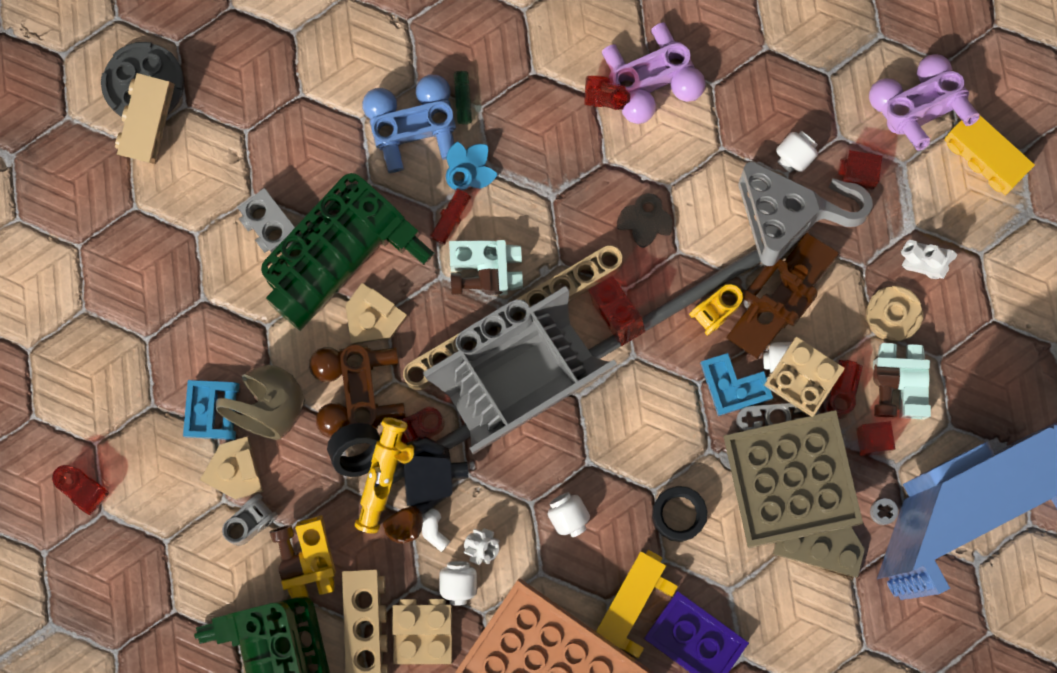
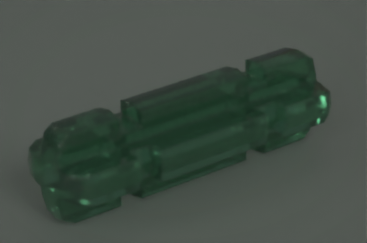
M467 71L454 72V83L456 85V109L458 110L457 122L462 125L470 124L472 122V112L469 110L471 109L470 88L468 85L469 75Z

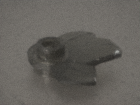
M651 193L641 195L636 200L635 205L625 207L617 220V229L623 231L632 230L633 238L640 248L649 246L656 238L657 233L670 236L673 228L672 218L662 209L661 200ZM651 204L654 209L651 212H646L643 206Z

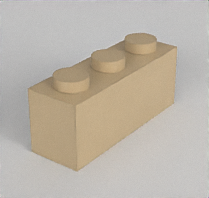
M138 73L136 78L131 80L128 91L129 95H131L129 106L126 105L122 113V121L125 122L123 131L118 133L115 142V148L118 149L117 155L152 164L156 163L175 86L174 83Z

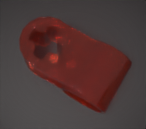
M427 407L401 419V421L408 425L405 432L409 438L408 440L403 432L401 442L407 444L423 437L431 438L439 434L445 427L444 416L437 409ZM430 414H435L438 416L437 425L431 429L426 428L424 425L425 418Z
M62 465L55 469L52 475L55 487L70 498L79 509L90 516L109 495V492L102 485L76 467ZM66 473L71 474L70 478L73 480L71 484L66 483L67 479L64 477Z

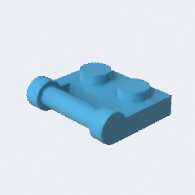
M188 380L183 437L236 440V431H233L234 423L223 417L222 430L214 429L217 391L225 392L226 399L236 401V393H239L240 384L235 382Z

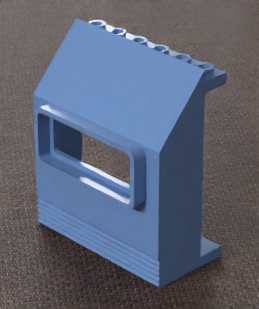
M1057 422L995 453L987 441L902 484L909 497L904 499L877 577V579L889 578L887 585L894 597L899 596L900 600L938 595L947 591L950 587L935 559L1050 499L1057 509Z

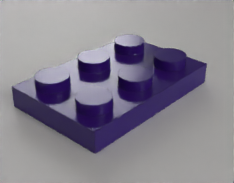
M678 591L643 638L689 673H729L749 644V642Z

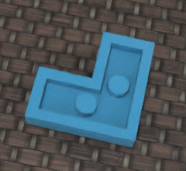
M728 353L701 361L700 364L718 416L773 399L771 390L764 386L767 381L764 371L737 380Z

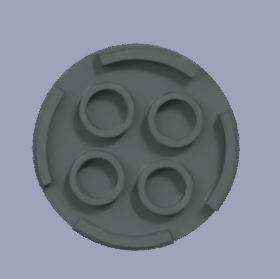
M135 42L117 50L101 76L102 94L110 108L122 117L124 107L126 105L129 106L131 95L128 93L130 82L133 78H136L138 73L175 84L168 110L169 114L179 103L184 90V74L175 56L165 48L151 42Z

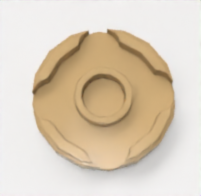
M901 286L886 287L878 290L871 297L866 307V321L870 330L878 338L888 342H900L910 338L920 328L923 320L919 298L911 290Z

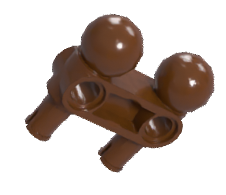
M350 345L344 349H339V351L332 347H323L312 354L309 360V369L314 378L321 382H332L343 375L346 406L331 402L319 409L316 415V425L322 435L331 438L340 428L349 424L359 423L354 419L355 413L359 410L368 411L370 419L365 424H370L376 429L381 425L380 423L384 418L406 419L404 403L378 406L374 399L371 370H373V367L398 364L396 347L372 351L368 346ZM352 355H358L363 359V362L359 367H351L347 363L348 358Z

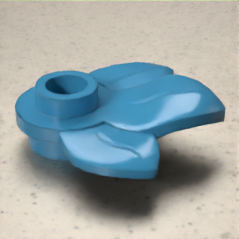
M455 142L450 147L446 156L449 168L446 171L445 177L447 184L452 189L461 191L469 186L481 189L495 180L497 173L485 166L488 157V146L486 144H474L465 149L461 143ZM457 172H463L464 174L463 179L460 181L454 179Z

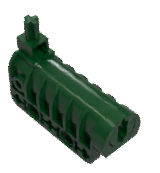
M349 173L333 186L264 260L261 267L262 275L273 289L266 297V300L283 318L301 331L381 244L386 246L390 243L402 254L407 250L423 265L435 253L417 238L419 231L405 220L404 216L362 177ZM347 181H349L350 183H353V184H349V185L346 186L345 183H346ZM332 210H340L336 215H329V212ZM302 250L300 255L290 256L293 251Z
M300 596L212 618L211 624L196 627L197 633L194 634V637L199 640V644L216 640L217 644L232 641L233 647L239 645L245 673H330L315 606L308 597ZM304 606L305 612L297 614L296 608ZM308 622V625L299 627V623ZM304 631L309 632L311 635L312 643L309 647L305 646L301 641V635ZM305 652H315V654L313 655H305ZM317 664L318 670L310 671L309 665Z

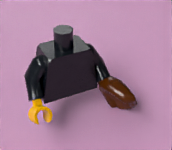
M428 437L416 439L407 444L401 441L395 444V448L402 451L400 454L394 455V458L404 464L406 502L409 507L399 510L383 522L384 532L393 542L396 541L397 543L404 544L417 539L423 527L422 515L444 501L446 497L452 495V480L469 478L468 463H451L449 448L443 447L442 444Z

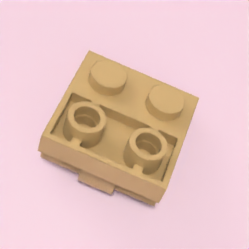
M795 337L773 372L766 379L767 381L764 386L813 417L845 368L803 340Z

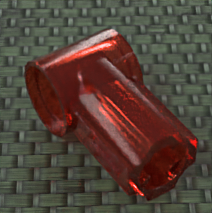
M586 76L584 105L623 110L625 105L630 102V92L626 90L624 85L610 82V78L605 76Z
M838 360V364L845 369L832 387L830 397L826 403L827 412L836 410L838 419L847 417L856 405V393L863 366L850 360ZM841 398L845 400L847 409H838L835 406L834 399Z

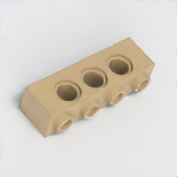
M379 570L343 571L345 673H389L388 664H383V652L388 651L387 634L382 635V623H386L387 620L386 605H381V594L385 593L386 590L385 576H380ZM363 592H369L372 596V604L366 609H362L358 605V597ZM364 621H369L374 629L372 635L368 638H363L359 634V626ZM366 650L372 652L375 658L373 665L369 668L363 667L360 663V655Z

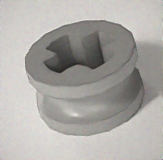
M879 499L872 504L870 516L877 524H890L898 516V507L891 499ZM879 505L881 507L889 506L891 509L888 512L891 515L889 518L886 516L880 518L877 513L880 510L877 507Z

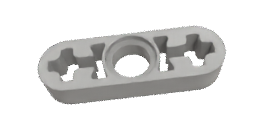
M791 403L749 406L743 408L738 413L736 425L740 431L762 427L763 421L754 422L752 427H748V424L745 422L743 423L742 419L746 417L747 413H751V417L757 418L762 416L760 411H765L764 422L768 426L773 425L770 421V413L774 410H780L785 414V422L791 421L789 409H793V414H800L803 411Z

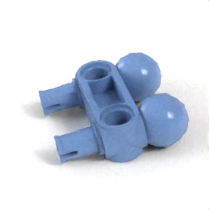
M429 74L423 77L416 87V97L422 105L396 111L397 100L388 89L374 88L364 96L362 109L370 119L376 148L383 150L388 173L404 170L399 150L401 144L429 137H436L442 160H447V152L454 144L452 133L456 129L451 104L448 100L450 97V86L443 77L436 74ZM438 112L447 115V119L443 123H435L432 118ZM385 125L394 128L393 133L388 137H383L379 134V130Z

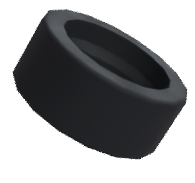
M353 423L340 428L332 435L328 441L327 451L336 472L348 477L362 476L369 472L376 442L380 440L376 428L370 424ZM361 443L371 444L367 450L359 455L341 456L345 450L353 445Z
M676 486L668 488L658 496L653 505L652 519L655 528L663 537L670 541L683 542L692 539L702 531L707 522L708 511L704 499L698 492L689 487ZM683 497L690 500L695 506L697 512L696 520L689 529L676 531L668 527L664 522L663 508L670 499Z

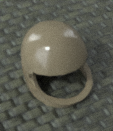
M263 365L250 369L242 375V380L257 398L258 402L247 404L220 398L216 400V410L225 419L247 431L269 439H282L290 432L300 418L305 402L302 389L293 375L281 367Z

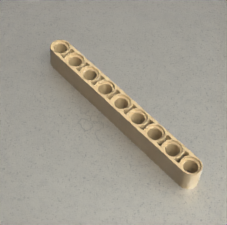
M605 246L516 300L525 301L531 307L530 302L533 299H545L555 293L554 288L556 285L565 284L569 287V303L617 274L622 265V253L617 247ZM610 255L617 260V263L611 267L603 264L602 258ZM581 270H589L592 272L593 278L583 281L578 277V273ZM516 312L521 315V320L525 318L526 314L524 312ZM494 326V328H496V330L498 331L496 335H498L502 329L498 326ZM458 334L405 366L403 377L411 389L422 390L433 384L425 376L420 382H412L409 379L410 374L416 369L425 372L433 367L434 360L439 355L449 357L458 352L456 347ZM469 341L473 344V350L476 347L477 343L474 341Z

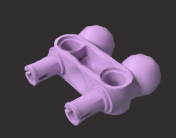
M664 22L655 25L651 29L660 47L655 52L625 64L615 44L602 50V55L611 70L608 78L613 86L614 95L622 102V114L629 122L635 124L646 123L655 113L656 103L650 92L671 84L672 92L679 100L690 102L697 100L705 90L706 82L704 76L694 67L688 48L682 43L674 41ZM672 59H680L682 63L673 64L670 61ZM623 81H630L633 83V85L625 87L622 86L620 83Z
M932 54L922 59L917 68V76L921 84L905 92L900 83L889 78L878 80L869 91L870 103L874 109L882 112L887 119L888 129L899 135L905 134L917 151L925 149L930 144V138L921 128L922 125L952 110L956 112L965 126L973 125L979 119V113L968 101L969 91L964 86L963 76L952 71L950 61L943 55Z

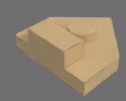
M361 283L345 305L352 345L391 339L408 317L395 304Z
M249 437L220 444L200 480L235 500L264 492Z

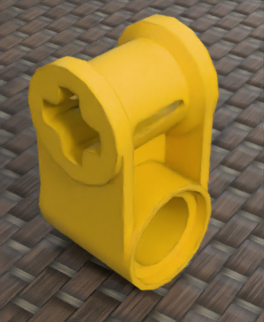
M725 285L710 298L700 303L689 315L691 318L695 317L705 328V334L709 336L738 310L743 299L742 292L735 285ZM725 293L733 294L737 300L736 304L731 306L724 304L721 298L722 295Z

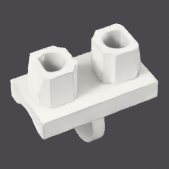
M908 240L901 251V254L906 258L902 264L906 270L926 274L931 279H944L949 271L948 265L957 257L953 250L940 248L932 244L918 243L914 240Z

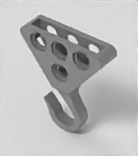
M754 162L745 164L738 182L761 262L766 266L775 265L818 220L826 219L845 227H856L866 221L873 206L872 198L868 191L858 184L847 183L833 178L829 185V188L845 197L854 199L859 204L860 211L848 212L823 199L814 191Z

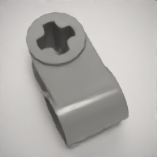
M257 494L248 500L238 512L224 523L222 533L224 538L231 544L241 546L248 543L255 535L277 519L278 514L272 512L262 501L263 496L261 494ZM256 508L263 514V517L258 514ZM238 524L243 525V535L238 539H232L230 536L232 527Z

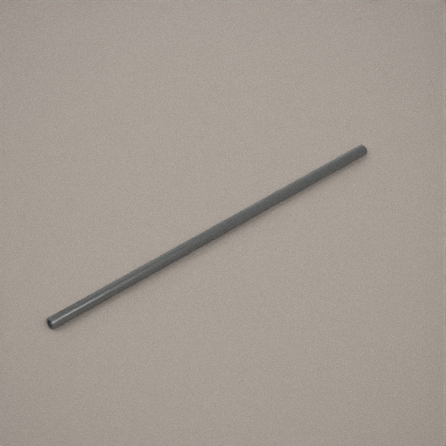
M757 248L590 348L589 352L598 359L603 358L759 264L761 260ZM464 424L436 442L450 450L470 438V431L467 425ZM403 463L397 464L392 484L404 477Z

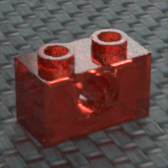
M613 275L588 289L593 306L621 346L645 333L641 315Z

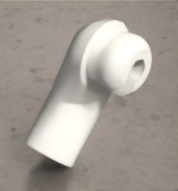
M430 509L422 515L424 521L422 535L433 546L443 552L451 541L438 531V522L441 519L440 512L436 509Z

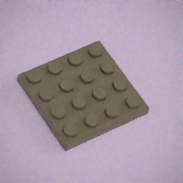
M836 410L817 414L813 417L808 416L723 436L748 548L863 524Z

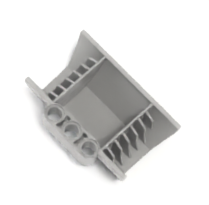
M566 286L532 307H529L525 301L513 300L458 334L456 338L458 352L423 372L428 381L439 387L452 400L470 431L471 447L469 449L473 455L617 367L615 360L604 361L592 356L571 326L568 313L569 290ZM516 312H524L526 314L525 318L520 321L513 320L512 316ZM498 326L502 329L498 335L491 336L487 334L491 327ZM474 341L477 343L476 347L471 351L463 349L466 342Z

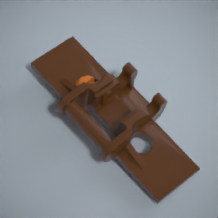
M806 233L785 261L780 259L773 266L765 265L748 289H743V299L751 305L726 338L756 359H759L781 329L785 328L788 324L795 326L815 300L818 291L814 286L838 257L839 252ZM778 269L782 280L772 296L765 294L762 298H758L756 295ZM771 312L774 315L773 320L769 324H761L758 320L762 313Z

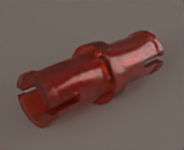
M456 188L446 209L441 210V218L429 237L445 245L455 225L460 224V216L472 196Z

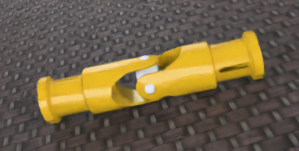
M388 417L382 420V435L380 440L376 442L371 468L368 472L360 502L362 505L360 517L355 521L354 526L366 533H378L380 529L378 522L381 511L385 510L398 463L394 455H398L401 452L395 448V444L401 441L403 432L407 430L408 425L395 418Z

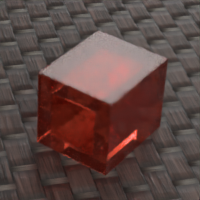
M849 150L845 159L841 158L839 162L838 175H842L841 181L855 183L863 188L874 190L879 183L883 155Z
M891 421L862 424L856 429L861 457L888 454L895 450Z

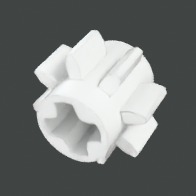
M485 528L482 531L473 529V533L467 536L464 542V553L470 555V562L478 565L482 562L490 564V561L496 558L499 553L498 543L500 541L493 538V531Z

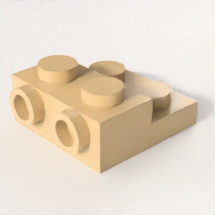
M400 599L399 605H393V664H452V605H446V599H428V605H417V599Z

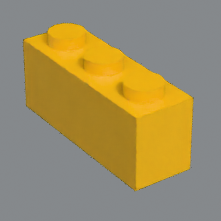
M980 115L978 121L970 126H965L961 120L944 139L953 153L964 157L974 172L985 176L989 180V185L995 191L1002 192L1005 196L1035 166L1033 162Z

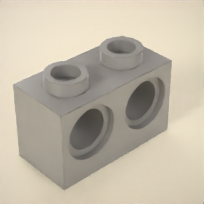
M265 188L238 207L243 215L238 219L248 232L252 229L259 237L255 241L264 253L267 251L272 253L295 228ZM262 208L266 210L262 218H253V213L257 209ZM281 230L282 235L278 240H269V235L272 231Z

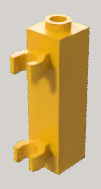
M647 550L646 554L640 551L596 630L597 633L636 658L640 657L644 648L629 640L627 636L652 590L655 587L666 595L673 597L678 587L660 577L666 565L661 563L663 559L661 556L650 550Z

